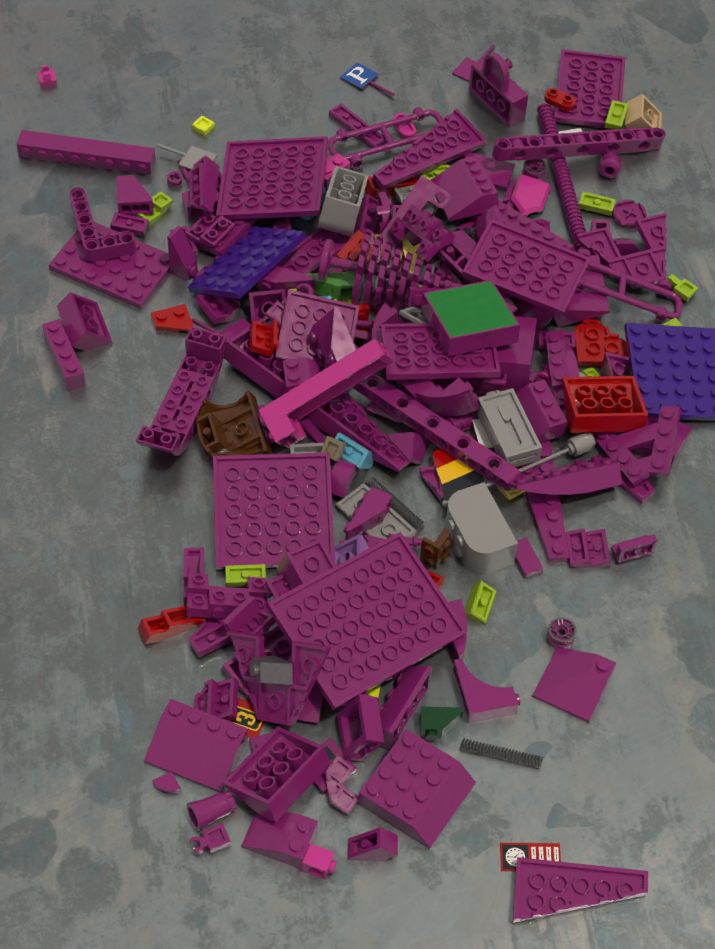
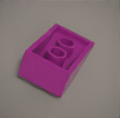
M256 812L241 848L302 869V862L309 844H313L318 833V821L297 813L285 812L274 822Z

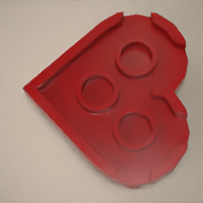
M583 320L581 324L575 327V353L578 366H602L605 352L628 357L627 344L622 338H619L618 334L610 333L609 328L600 324L599 320Z

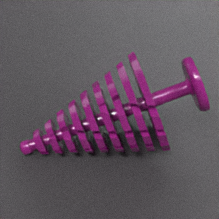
M367 229L358 262L334 257V242L331 239H327L318 275V281L325 282L330 268L356 272L352 294V304L354 305L359 304L364 285L363 304H370L377 276L375 304L381 303L387 279H389L386 302H392L397 281H400L397 301H403L408 283H411V287H418L419 284L424 288L444 289L463 285V283L452 282V277L447 275L446 281H442V271L437 269L435 278H430L432 265L428 263L424 276H420L423 262L420 258L416 260L414 272L410 273L413 254L409 252L406 254L403 271H400L403 249L398 246L393 259L392 269H389L393 250V243L389 240L386 243L382 263L379 267L383 237L377 235L372 250L373 231Z

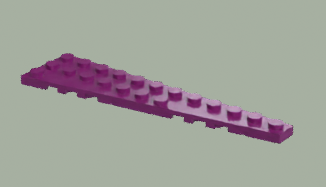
M531 371L530 383L536 382V376L539 371ZM550 440L540 442L542 446L541 460L553 453ZM548 460L521 472L522 477H530L533 474L555 469L554 460ZM528 463V464H525V465H521V466H518V467H516V468H517V469H521V468H523V467H525V466H527V465H530V464H532V463ZM526 491L525 496L527 502L529 501L531 513L535 518L537 530L541 536L549 563L568 562L569 552L559 495Z

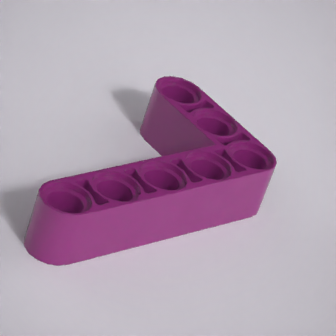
M80 187L70 190L71 207L86 260L96 262L131 255L136 251L135 235L132 232L124 231L98 236L85 190Z

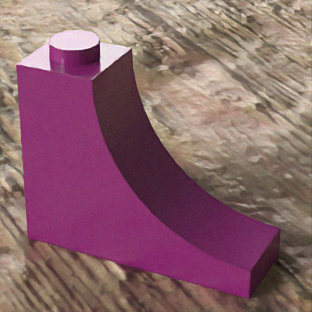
M462 658L454 660L453 672L468 724L517 714L520 698L518 694H515L513 687H496L486 684L469 672Z

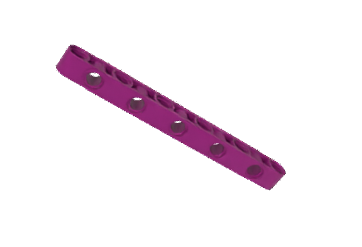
M655 127L498 138L492 152V157L497 161H520L659 150L666 133L663 129Z
M373 374L352 387L502 489L510 491L511 487H509L508 483L522 477L521 472L516 467L380 376Z

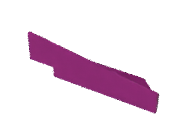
M205 155L189 171L190 205L195 209H203L210 213L213 212L220 167Z

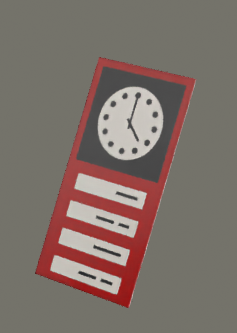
M500 843L501 871H516L517 857L561 862L560 843Z

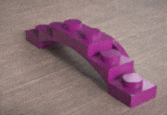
M562 329L545 334L552 387L555 399L566 418L562 377H579V369L574 351L566 343L565 333Z

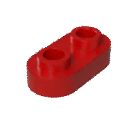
M555 88L545 91L544 101L564 111H571L575 108L576 100L573 96Z

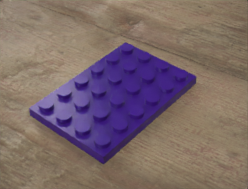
M252 227L246 236L239 238L237 243L229 247L227 252L218 257L199 277L193 279L188 289L190 293L240 299L306 238L304 231Z

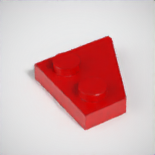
M186 304L151 312V319L156 331L179 333V330L190 331L191 326L194 327Z

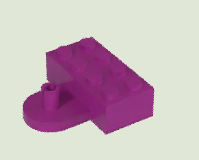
M491 53L471 65L469 90L506 125L511 127L525 120L528 94L515 81L509 78L508 69L513 67L509 58L504 60L499 54Z

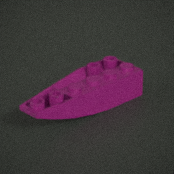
M453 231L452 233L456 236L451 244L443 247L436 254L466 284L477 283V281L462 276V271L477 243L465 231ZM499 291L512 313H515L518 309L511 296Z
M593 456L588 461L585 459L575 460L574 464L533 474L530 477L516 478L515 481L508 483V485L518 490L541 494L571 495L588 493L622 485L620 462L613 461L612 458Z

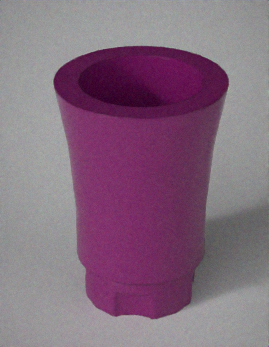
M229 790L201 800L189 802L186 805L190 820L197 831L236 810L235 799Z

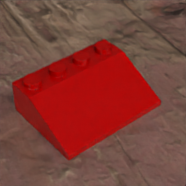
M634 376L562 377L566 419L571 433L629 432L645 427L648 412Z

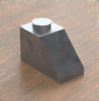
M275 655L252 658V664L250 665L252 679L260 683L293 684L292 663Z

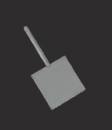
M158 143L156 144L159 148L184 156L178 165L190 170L205 155L212 161L217 157V154L195 146H191L187 153Z

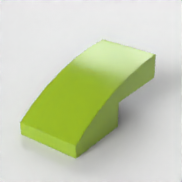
M161 191L152 197L154 214L137 215V217L149 219L148 226L156 222L173 203V199Z

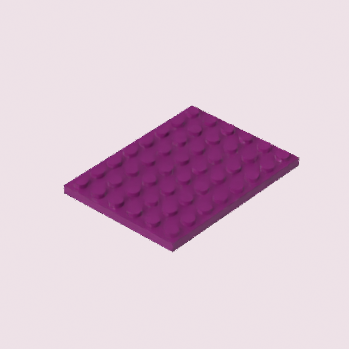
M401 532L266 604V607L291 646L292 642L295 641L331 646V650L315 683L333 710L468 632Z

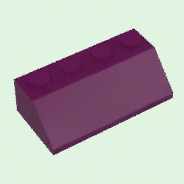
M412 666L408 667L405 673L402 672L397 680V687L395 689L392 688L387 696L388 701L386 705L382 704L379 708L384 743L380 746L381 748L390 751L399 739L429 689L432 667Z

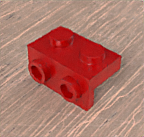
M273 319L270 326L252 321L250 325V351L271 357L273 351L278 349L279 340L277 336L279 334V327H277L276 319Z

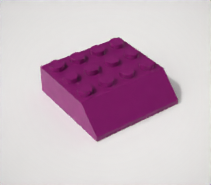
M405 729L360 790L358 804L430 849L475 786L476 781L458 760L408 729Z

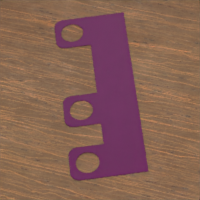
M424 176L419 178L380 235L383 237V249H385L388 240L393 243L391 259L395 256V247L400 239L389 232L397 216L403 219L411 204L422 209L427 201H430L439 208H444L451 198L450 193ZM442 192L445 194L446 199L443 203L435 201L436 193ZM402 254V260H403V261H402V264H401V266H400V270H401V269L403 268V266H404V262H405V255H404V254Z

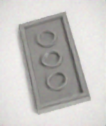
M363 483L336 503L335 508L351 522L355 508L360 507L364 493H368L370 488ZM390 508L382 522L363 534L388 539V533L397 534L401 532L403 536L413 538V536L417 535V531Z

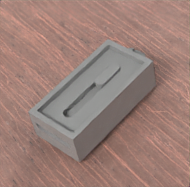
M514 389L501 392L498 390L491 391L486 396L479 397L477 403L480 409L476 410L496 454L514 467L539 461L542 446Z

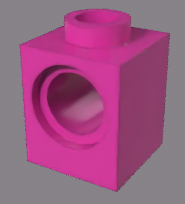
M309 844L302 862V872L327 880L329 873L333 874L337 861L334 860L335 852Z

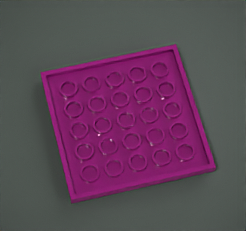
M328 136L227 142L216 218L218 219L221 215L228 220L321 215Z
M330 452L213 456L216 570L225 569V566L265 564V568H278L287 552L320 538L335 562Z

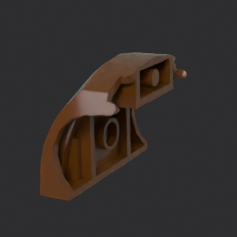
M249 390L238 401L228 405H216L207 399L202 400L203 405L200 415L196 419L197 431L203 447L211 456L273 454L270 442L265 437L259 418V406L256 397Z

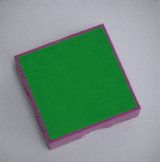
M492 280L423 293L422 312L430 326L436 331L439 341L448 356L518 342L520 324Z

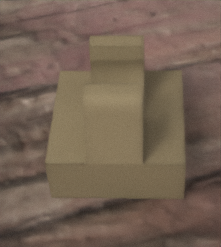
M327 436L321 453L330 452V459L340 461L346 449V443Z

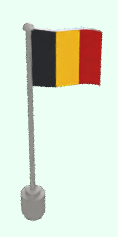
M581 433L567 440L566 449L518 470L520 472L526 471L566 452L574 457L592 450V447L595 446L594 437L591 433ZM442 448L433 452L434 467L443 489V507H448V501L455 492L485 482L482 475ZM491 481L489 483H486V486L489 487L491 485H494L495 483Z

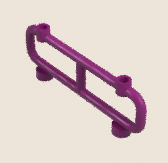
M417 107L413 110V114L350 132H346L344 128L339 129L336 135L328 140V150L331 155L337 154L334 143L339 141L345 143L350 138L380 130L387 144L343 156L350 161L351 168L357 169L364 163L362 158L413 144L414 141L423 135L419 134L394 142L387 128L414 120L422 121L428 116L434 117L437 123L443 121V118L435 110L423 111L421 107Z
M579 249L577 253L591 257V252L587 249ZM590 261L589 268L619 279L618 292L586 281L585 277L582 278L577 288V291L587 288L656 314V320L661 322L665 321L666 318L671 320L674 318L678 319L682 313V300L678 294L671 291V282L669 280L661 279L657 282V285L593 261ZM626 282L671 298L675 302V312H669L663 306L656 307L626 296Z

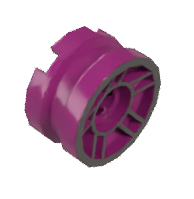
M542 159L525 160L522 175L543 181L547 165Z
M565 617L553 619L547 631V640L550 642V645L556 649L557 647L569 648L573 644L577 632L575 624Z

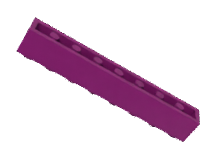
M21 130L17 141L18 156L150 175L156 161L155 148L27 130Z

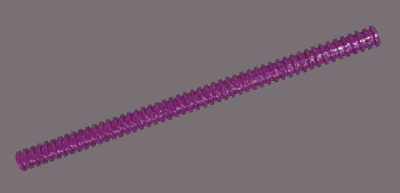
M548 103L539 105L537 112L543 134L559 133L551 105ZM550 158L575 251L586 249L575 240V236L586 232L566 158Z

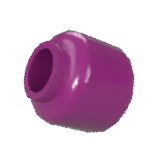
M608 153L601 158L599 163L601 175L606 178H614L620 173L621 159L618 155Z

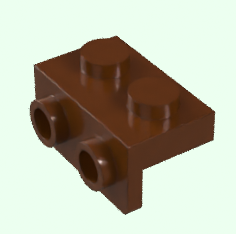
M444 528L435 542L425 537L423 538L420 561L425 566L437 570L442 561H447L450 555L449 548L452 544L450 540L451 532Z

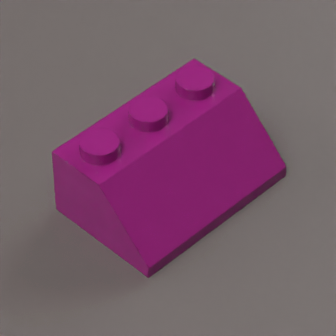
M70 292L57 305L59 316L62 319L72 347L87 351L112 343L97 302Z
M545 379L529 383L516 393L539 442L565 435L568 421Z

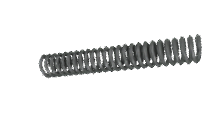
M375 477L370 478L368 483L367 480L365 481L368 487L371 488L372 486L393 495V506L391 507L417 531L425 527L422 526L424 521H421L411 509L406 507L402 501L400 502Z
M463 738L460 749L463 747V750L466 748V751L469 750L473 753L476 750V753L479 751V754H486V756L488 753L489 756L492 755V757L495 756L496 758L499 755V759L502 757V759L505 758V760L511 761L512 758V762L515 760V762L521 763L522 760V764L525 762V765L528 763L532 767L535 764V767L538 765V768L541 767L544 756L541 758V756L537 755L534 757V754L531 756L530 753H525L524 755V752L521 754V751L518 752L514 749L511 752V749L508 750V748L505 749L504 747L501 750V746L498 749V746L495 747V745L492 746L491 744L488 747V743L485 745V743L482 744V742L476 741L475 744V740L472 742V740L466 739L465 742V738Z

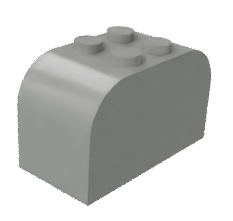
M335 166L323 204L318 228L349 237L352 236L369 175Z
M485 482L455 492L448 501L445 529L451 532L450 540L454 545L455 555L460 557L462 563L469 571L476 574H488L514 565L518 542Z

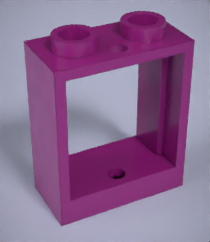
M359 694L337 714L344 759L362 762L384 743L377 697ZM359 716L362 728L361 736L359 734L357 718Z

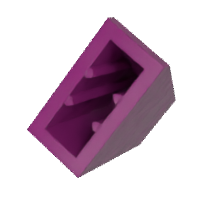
M134 175L116 176L118 213L131 216L154 214L153 199Z

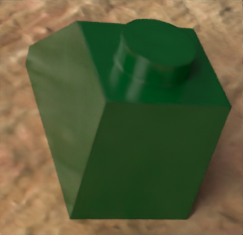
M421 706L420 737L429 741L442 739L462 721L463 707Z

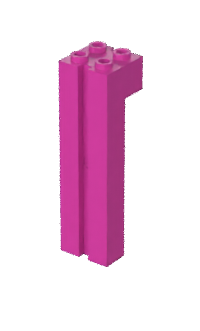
M374 338L259 410L261 414L260 420L265 427H268L270 439L274 443L276 442L289 448L290 444H295L307 437L298 420L393 363L394 360L386 346Z

